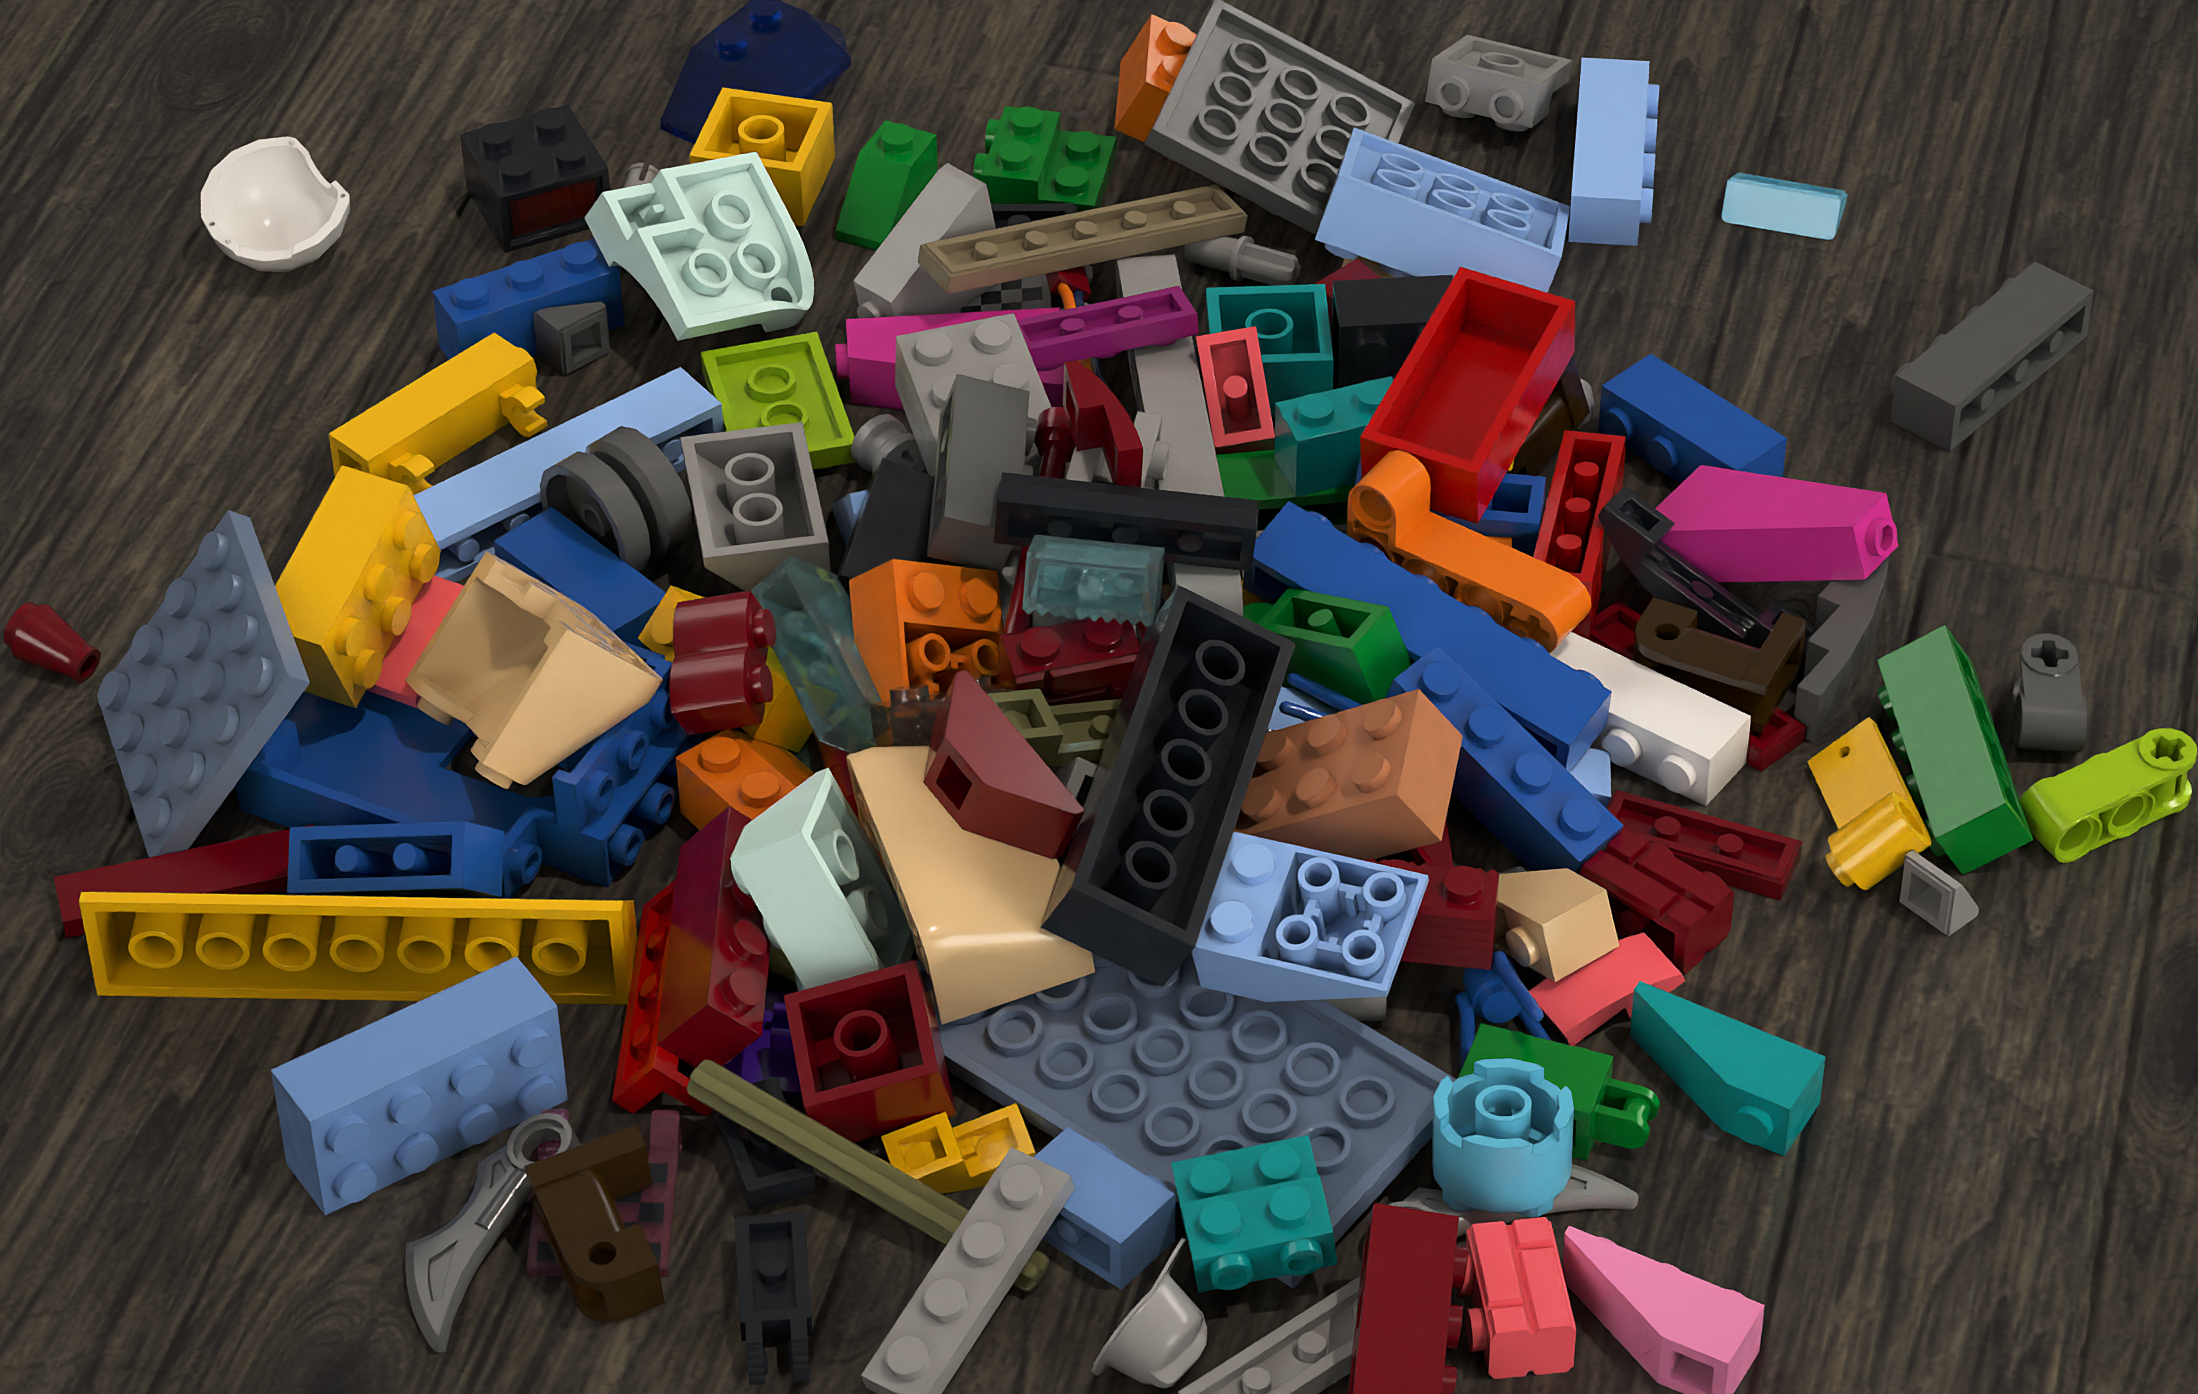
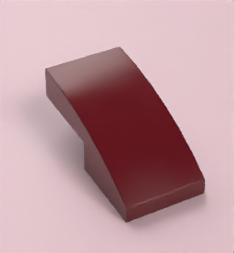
M1077 360L1064 362L1063 407L1076 450L1102 448L1113 484L1141 487L1143 445L1129 414L1107 385L1091 370Z

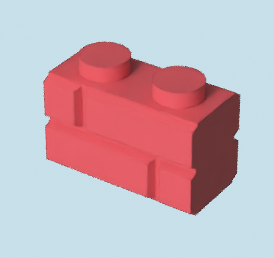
M1546 1217L1514 1220L1511 1225H1506L1504 1221L1472 1224L1466 1232V1246L1469 1247L1465 1281L1463 1288L1457 1289L1459 1297L1471 1296L1474 1307L1466 1309V1332L1470 1351H1483L1488 1375H1491L1493 1379L1523 1377L1529 1371H1533L1535 1375L1568 1372L1571 1367H1574L1576 1326L1551 1221H1548Z

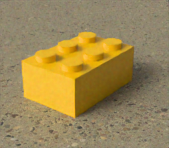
M342 465L278 579L275 588L310 681L304 692L357 708L366 689L373 687L379 679L383 667V658L395 635H400L406 629L411 616L412 604L424 583H428L434 577L439 565L441 550L409 486Z

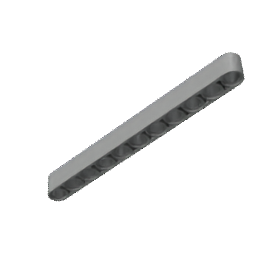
M1175 254L1127 257L1115 260L1117 299L1174 286H1180L1182 289ZM1192 336L1180 338L1175 343L1167 346L1147 345L1126 350L1137 411L1162 415L1161 442L1171 443L1170 459L1165 480L1154 479L1152 489L1225 497ZM1165 562L1171 594L1180 585L1243 617L1240 570Z

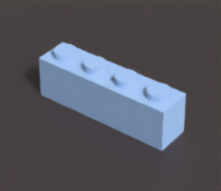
M1582 57L1568 242L1638 246L1639 223H1651L1653 189L1649 188H1653L1659 85L1648 84L1650 61Z

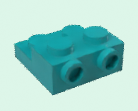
M1309 1135L1171 1162L1198 1293L1214 1289L1233 1290L1241 1288L1249 1282L1288 1274L1302 1276L1313 1273L1319 1268L1338 1265L1334 1232Z

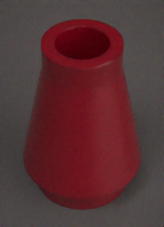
M33 602L23 604L11 616L4 631V643L11 648L14 658L69 676L79 683L88 680L99 665L100 651L89 645L48 604L39 606Z

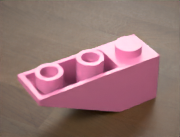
M1571 1226L1565 1231L1562 1271L1566 1285L1657 1383L1683 1394H1734L1759 1353L1765 1305L1748 1299L1737 1291L1721 1288L1684 1273L1673 1265L1657 1262L1618 1246L1609 1239L1596 1237Z

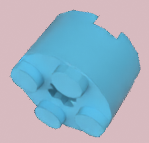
M1511 1058L1474 1062V1073L1460 1077L1454 1082L1451 1081L1449 1076L1442 1079L1433 1096L1432 1133L1434 1179L1442 1188V1200L1457 1211L1479 1209L1493 1213L1517 1212L1522 1216L1531 1218L1539 1217L1551 1211L1554 1206V1198L1564 1191L1572 1171L1574 1106L1570 1089L1565 1086L1560 1090L1558 1086L1545 1080L1544 1068L1538 1064Z

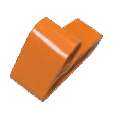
M1399 450L1390 451L1350 490L1347 506V535L1359 543L1374 545L1385 554L1388 560L1412 574H1421L1430 578L1444 593L1466 606L1481 608L1493 618L1495 623L1521 638L1527 637L1537 641L1548 653L1556 649L1590 612L1592 606L1591 597L1586 587L1578 578L1566 571L1430 512V477L1423 464L1411 454Z

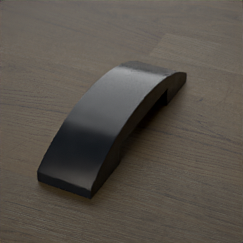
M1623 487L1598 514L1605 533L1620 558L1632 574L1655 598L1698 611L1696 629L1761 649L1782 612L1802 618L1777 599L1760 615L1664 544L1662 541L1675 523L1627 487ZM1807 621L1802 665L1806 661L1808 640L1818 630Z

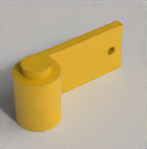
M1870 717L1807 761L1839 829L1828 837L1831 852L1826 854L1825 858L1832 872L1846 887L1856 883L1863 890H1869L1904 865L1905 855L1913 850L1919 854L1931 846V838L1877 724Z

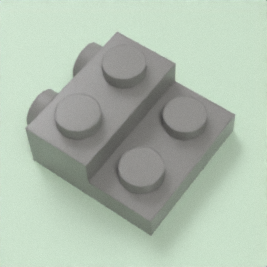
M1466 35L1432 58L1425 102L1439 105L1443 113L1453 117L1472 118L1477 114L1492 118L1495 121V125L1502 129L1526 131L1528 127L1532 128L1548 116L1552 93L1569 81L1572 60Z

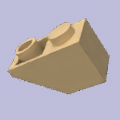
M1568 868L1499 874L1497 926L1494 947L1514 958L1520 965L1530 967L1552 981L1557 982L1619 947L1607 890Z

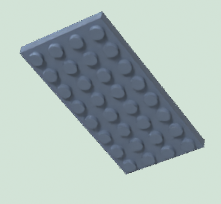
M1066 848L1063 856L1057 858L1061 869L1069 848ZM1092 953L1095 973L941 1025L935 1010L948 1072L1004 1107L1017 1103L1024 1120L1053 1138H1056L1067 1127H1070L1090 1141L1104 1144L1117 1158L1144 1175H1152L1158 1178L1171 1192L1175 1193V1215L1182 1218L1171 1162L1309 1135L1317 1172L1320 1175L1335 1243L1432 1138L1433 1096L1441 1080L1446 1076H1449L1452 1082L1456 1080L1454 1077L1323 999L1263 1002L1203 988L1200 986L1192 953L1188 955L1163 987ZM917 959V964L930 994L932 987L929 974L926 973L923 964H920L919 959ZM1288 1274L1275 1278L1294 1289L1306 1275L1293 1276Z

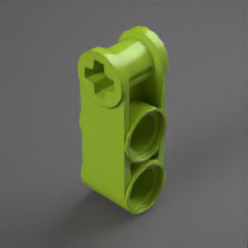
M2159 728L2151 730L2142 737L2107 753L2094 755L2083 764L2059 775L2041 779L2033 784L2020 798L2031 834L2059 862L2069 863L2117 838L2128 837L2141 827L2167 815L2182 811L2191 800L2192 790L2187 775L2197 760V745L2190 736L2182 731L2172 728Z

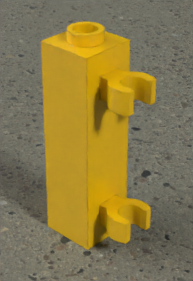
M492 333L330 432L329 440L334 476L336 477L343 465L410 487L413 495H416L433 486L424 478L433 473L436 468L508 423H511L521 435L525 437L533 436L548 426L547 420L534 411L535 408L545 403V397L537 390V367L534 358L523 348L516 347L496 333Z

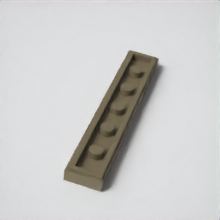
M1217 184L925 243L920 245L917 262L947 294L1243 233L1248 215Z

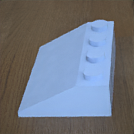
M1353 128L1315 240L1325 243V248L1336 256L1351 260L1361 256L1378 262L1384 272L1397 278L1453 275L1454 278L1458 269L1463 267L1548 293L1562 257L1570 206L1363 130Z

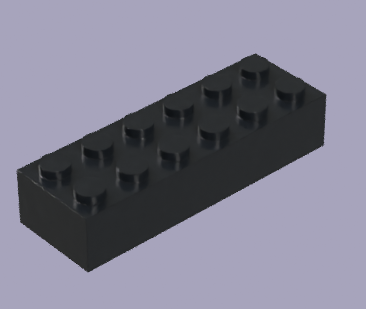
M1180 585L1176 587L1147 627L1083 807L1085 813L1073 835L1041 928L1162 987L1196 946L1296 643Z

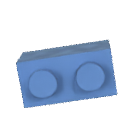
M1067 1127L1033 1157L1071 1175L1075 1187L1042 1239L1120 1290L1176 1240L1175 1193L1171 1192L1158 1178L1152 1175H1144L1117 1158L1104 1144L1096 1141L1092 1142L1070 1127Z

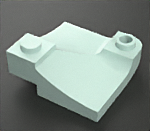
M757 152L662 169L651 183L602 192L585 216V220L608 266H622L641 284L662 312L678 341L755 324H761L765 333L793 327L800 322L813 303L814 278L807 251Z

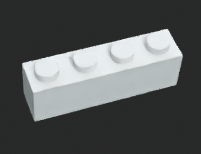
M1573 632L1556 649L1549 653L1575 670L1581 669L1593 674L1604 687L1612 691L1606 727L1589 748L1608 751L1610 753V761L1616 765L1627 768L1675 793H1679L1699 804L1707 806L1746 764L1751 722L1750 715Z

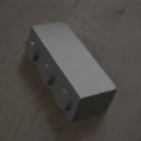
M961 374L956 375L940 413L927 550L928 557L979 569L994 570L1001 574L1011 550H1022L1023 546L994 543L999 482L1001 481L1002 472L1033 476V467L1024 464L1025 456H1028L1031 451L1037 427V420L1028 417L1030 391Z

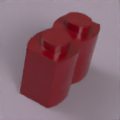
M751 590L682 601L676 605L673 619L675 658L670 672L671 713L687 735L761 724L764 718L765 704L773 699V680L766 661L768 647H773L776 642L775 622L770 610L762 608Z

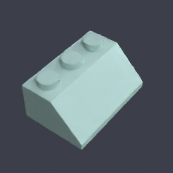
M829 768L816 772L744 826L730 858L732 874L740 890L752 896L763 915V925L769 941L775 948L783 950L793 967L795 982L799 991L911 960L915 949L913 935L888 872Z

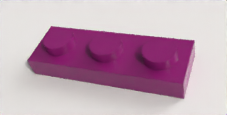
M1180 286L1017 320L1037 371H1051L1061 367L1064 362L1078 361L1091 357L1099 359L1111 358L1118 355L1121 351L1147 345L1167 346L1175 343L1180 338L1199 334L1197 312Z

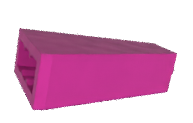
M1060 307L846 319L847 343L835 344L837 380L849 379L851 403L904 410L895 387L896 336L1014 313L1016 320L1057 312L1060 311ZM1064 364L1051 371H1037L1051 407H1063Z
M1700 465L1655 508L1675 523L1662 542L1716 582L1865 580L1899 546L1897 528L1892 520L1887 494L1882 492Z

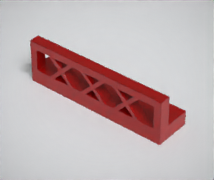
M675 879L643 905L612 1101L634 1114L664 1091L706 1117L712 1113L711 1108L689 1095L687 1086L690 1078L677 1071L679 1057L657 1045L676 884Z

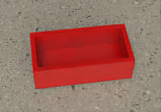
M1460 267L1360 436L1361 479L1390 451L1399 450L1407 452L1417 458L1429 474L1431 483L1430 509L1478 524L1574 354L1575 301Z

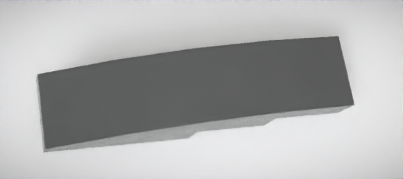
M1890 555L1865 580H1832L1818 595L1815 628L1818 630L1807 643L1804 679L1797 686L1794 718L1806 725L1805 739L1815 743L1843 707L1867 664L1881 623Z

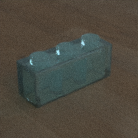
M791 555L751 590L762 608H768L774 618L776 642L773 650L819 741L852 754L871 747H880L896 732L854 642L851 601L836 574Z

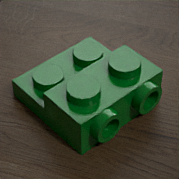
M1005 106L1001 119L990 118L985 134V151L987 153H977L973 177L987 185L991 204L1074 203V206H1077V212L1100 208L1117 156V137L1097 135L1087 131H1061V112L1039 110L1034 107L1018 108Z

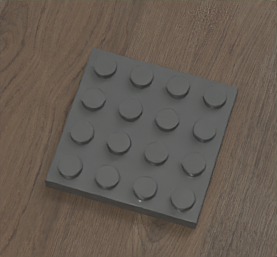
M1214 0L1144 145L1161 153L1169 160L1176 161L1205 176L1217 185L1260 205L1268 212L1278 215L1316 235L1353 128L1398 143L1415 103L1222 0Z

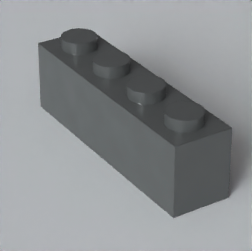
M2034 261L2015 278H2008L2001 285L1998 292L1985 303L1970 309L1964 320L1946 335L1940 334L1937 336L1930 347L1913 362H1907L1898 369L1890 387V392L1893 395L1891 422L1951 452L2087 337L2094 290Z

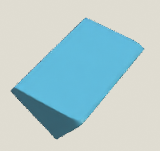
M1738 172L1727 180L1722 220L1726 223L1831 240L1837 234L1848 194L1845 193V190Z

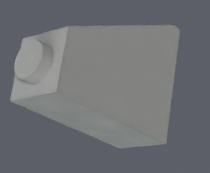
M949 163L937 171L853 282L859 303L857 308L859 318L955 313L994 286L990 285L947 294L917 262L920 245L996 229L988 189L985 183Z

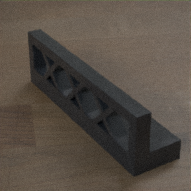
M1002 472L997 498L994 543L1251 571L1258 524V500Z

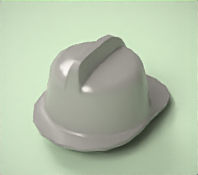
M1182 1238L1176 1246L1152 1289L1129 1312L1102 1348L1091 1371L1096 1376L1112 1367L1142 1384H1153L1160 1388L1172 1387L1199 1359L1207 1342V1325L1203 1313L1169 1275L1184 1246L1185 1239Z

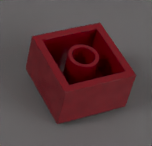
M916 960L783 995L804 1108L808 1117L855 1143L891 1133L944 1111L948 1117L956 1115L934 1004Z

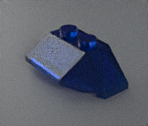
M750 0L691 47L661 117V130L695 144L722 87L808 100L812 99L851 67V56L842 30L780 0Z

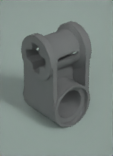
M2050 633L2036 634L2029 637L2022 644L2020 653L2021 676L2015 681L2012 693L2014 707L2013 739L2016 749L2062 752L2083 751L2087 728V704L2085 696L2082 695L2079 655L2076 647L2069 640L2059 635Z

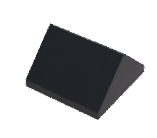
M882 458L869 483L831 590L832 593L839 597L850 598V579L892 559L949 565V561L927 556L934 476Z

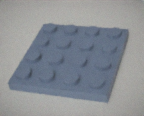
M230 510L226 512L214 531L204 536L199 545L197 555L182 576L170 584L164 601L147 625H143L138 629L130 649L115 670L110 671L103 678L97 694L149 857L189 849L310 684L251 519Z

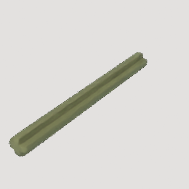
M704 1060L694 1069L690 1076L687 1091L694 1099L944 1245L948 1244L969 1212L967 1208L712 1060ZM1035 1249L1013 1285L1024 1292H1032L1046 1275L1050 1262L1047 1255Z

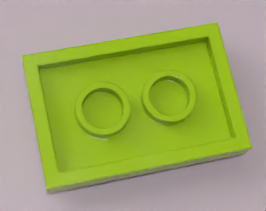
M817 332L701 352L702 371L709 393L722 403L724 432L802 422L813 470L855 462L851 455L854 434Z

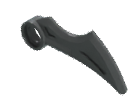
M543 1113L533 1115L522 1121L512 1131L506 1146L478 1163L474 1190L459 1214L436 1232L406 1243L405 1271L409 1300L418 1326L434 1352L443 1353L446 1351L458 1308L476 1270L533 1192L524 1166L534 1163L529 1161L532 1151L538 1145L551 1140L561 1141V1146L556 1154L581 1145L569 1122L562 1116Z

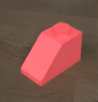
M1256 326L1196 336L1216 455L1275 450V434Z

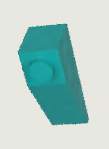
M1639 981L1634 988L1630 1037L1722 1131L1737 1136L1747 1143L1761 1146L1785 1156L1820 1104L1826 1056Z

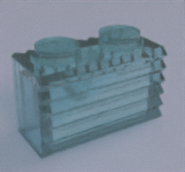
M1035 535L1027 551L1022 608L1028 615L1036 609L1041 616L1049 611L1055 618L1062 612L1067 619L1074 614L1080 620L1089 615L1094 622L1099 617H1102L1107 623L1115 618L1119 624L1128 619L1133 626L1141 620L1148 627L1154 622L1160 605L1165 548Z

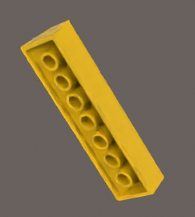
M81 892L79 899L97 996L421 1001L517 956L555 1004L627 1005L638 941L634 900L158 892Z

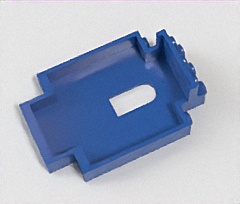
M624 642L663 679V682L648 704L557 764L566 771L559 769L552 777L554 794L544 797H526L445 769L472 736H476V734L464 722L454 718L450 726H447L430 717L419 708L367 690L357 708L303 692L235 786L239 810L289 828L314 824V826L467 821L503 830L502 897L486 898H513L523 884H528L535 878L541 864L609 887L624 866H630L635 862L643 842L656 825L665 823L669 818L674 803L679 797L675 757L702 743V733L687 735L671 713L670 672L673 662L665 660V655Z

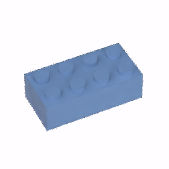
M517 956L271 1070L286 1164L325 1216L351 1203L359 1202L370 1194L405 1177L422 1172L431 1165L468 1147L483 1143L492 1136L521 1123L533 1115L546 1113L552 1107L568 1100L558 1007Z

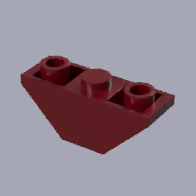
M967 670L957 672L934 719L923 783L963 830L1050 859L1063 856L1085 813V809Z

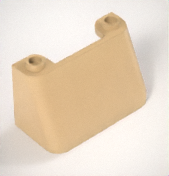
M486 551L405 681L422 697L417 707L424 713L447 726H450L454 718L464 722L479 739L476 740L470 750L479 760L475 770L496 785L509 789L513 781L522 785L529 784L648 704L663 682V679L592 612L564 594Z
M930 746L871 747L846 756L860 822L875 851L879 850L912 932L920 964H923L926 973L929 974L932 987L930 996L941 1025L1095 973L1092 952L1041 928L1061 872L1057 858L1050 859L963 830L923 783Z

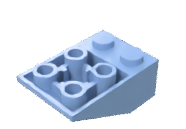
M1233 832L1196 946L1191 952L1200 986L1263 1002L1387 997L1426 891L1429 877L1428 875Z

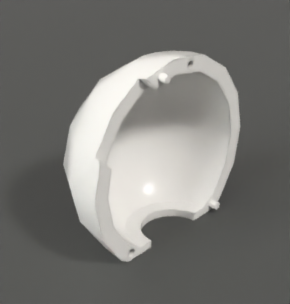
M293 137L259 139L231 151L211 170L201 191V218L215 243L228 257L258 271L289 272L314 262L341 236L350 213L349 194L336 180L330 184L324 179L314 165L309 152Z

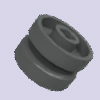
M620 426L586 447L585 453L577 451L543 471L539 485L543 510L545 511L550 507L555 508L638 572L647 567L648 560L656 561L690 540L694 528L693 514L684 484L666 455L651 439L637 429Z

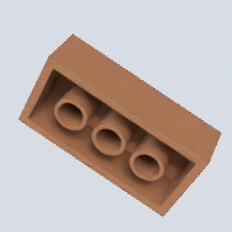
M1420 689L1268 732L1265 735L1233 832L1363 861L1371 857L1378 859L1441 842L1463 735Z

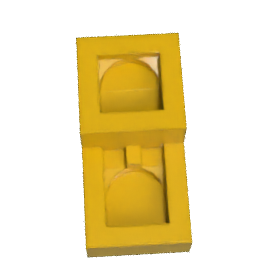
M1017 1103L953 1128L944 1111L881 1136L891 1165L939 1193L957 1192L986 1186L1011 1147L1031 1157L1036 1155Z

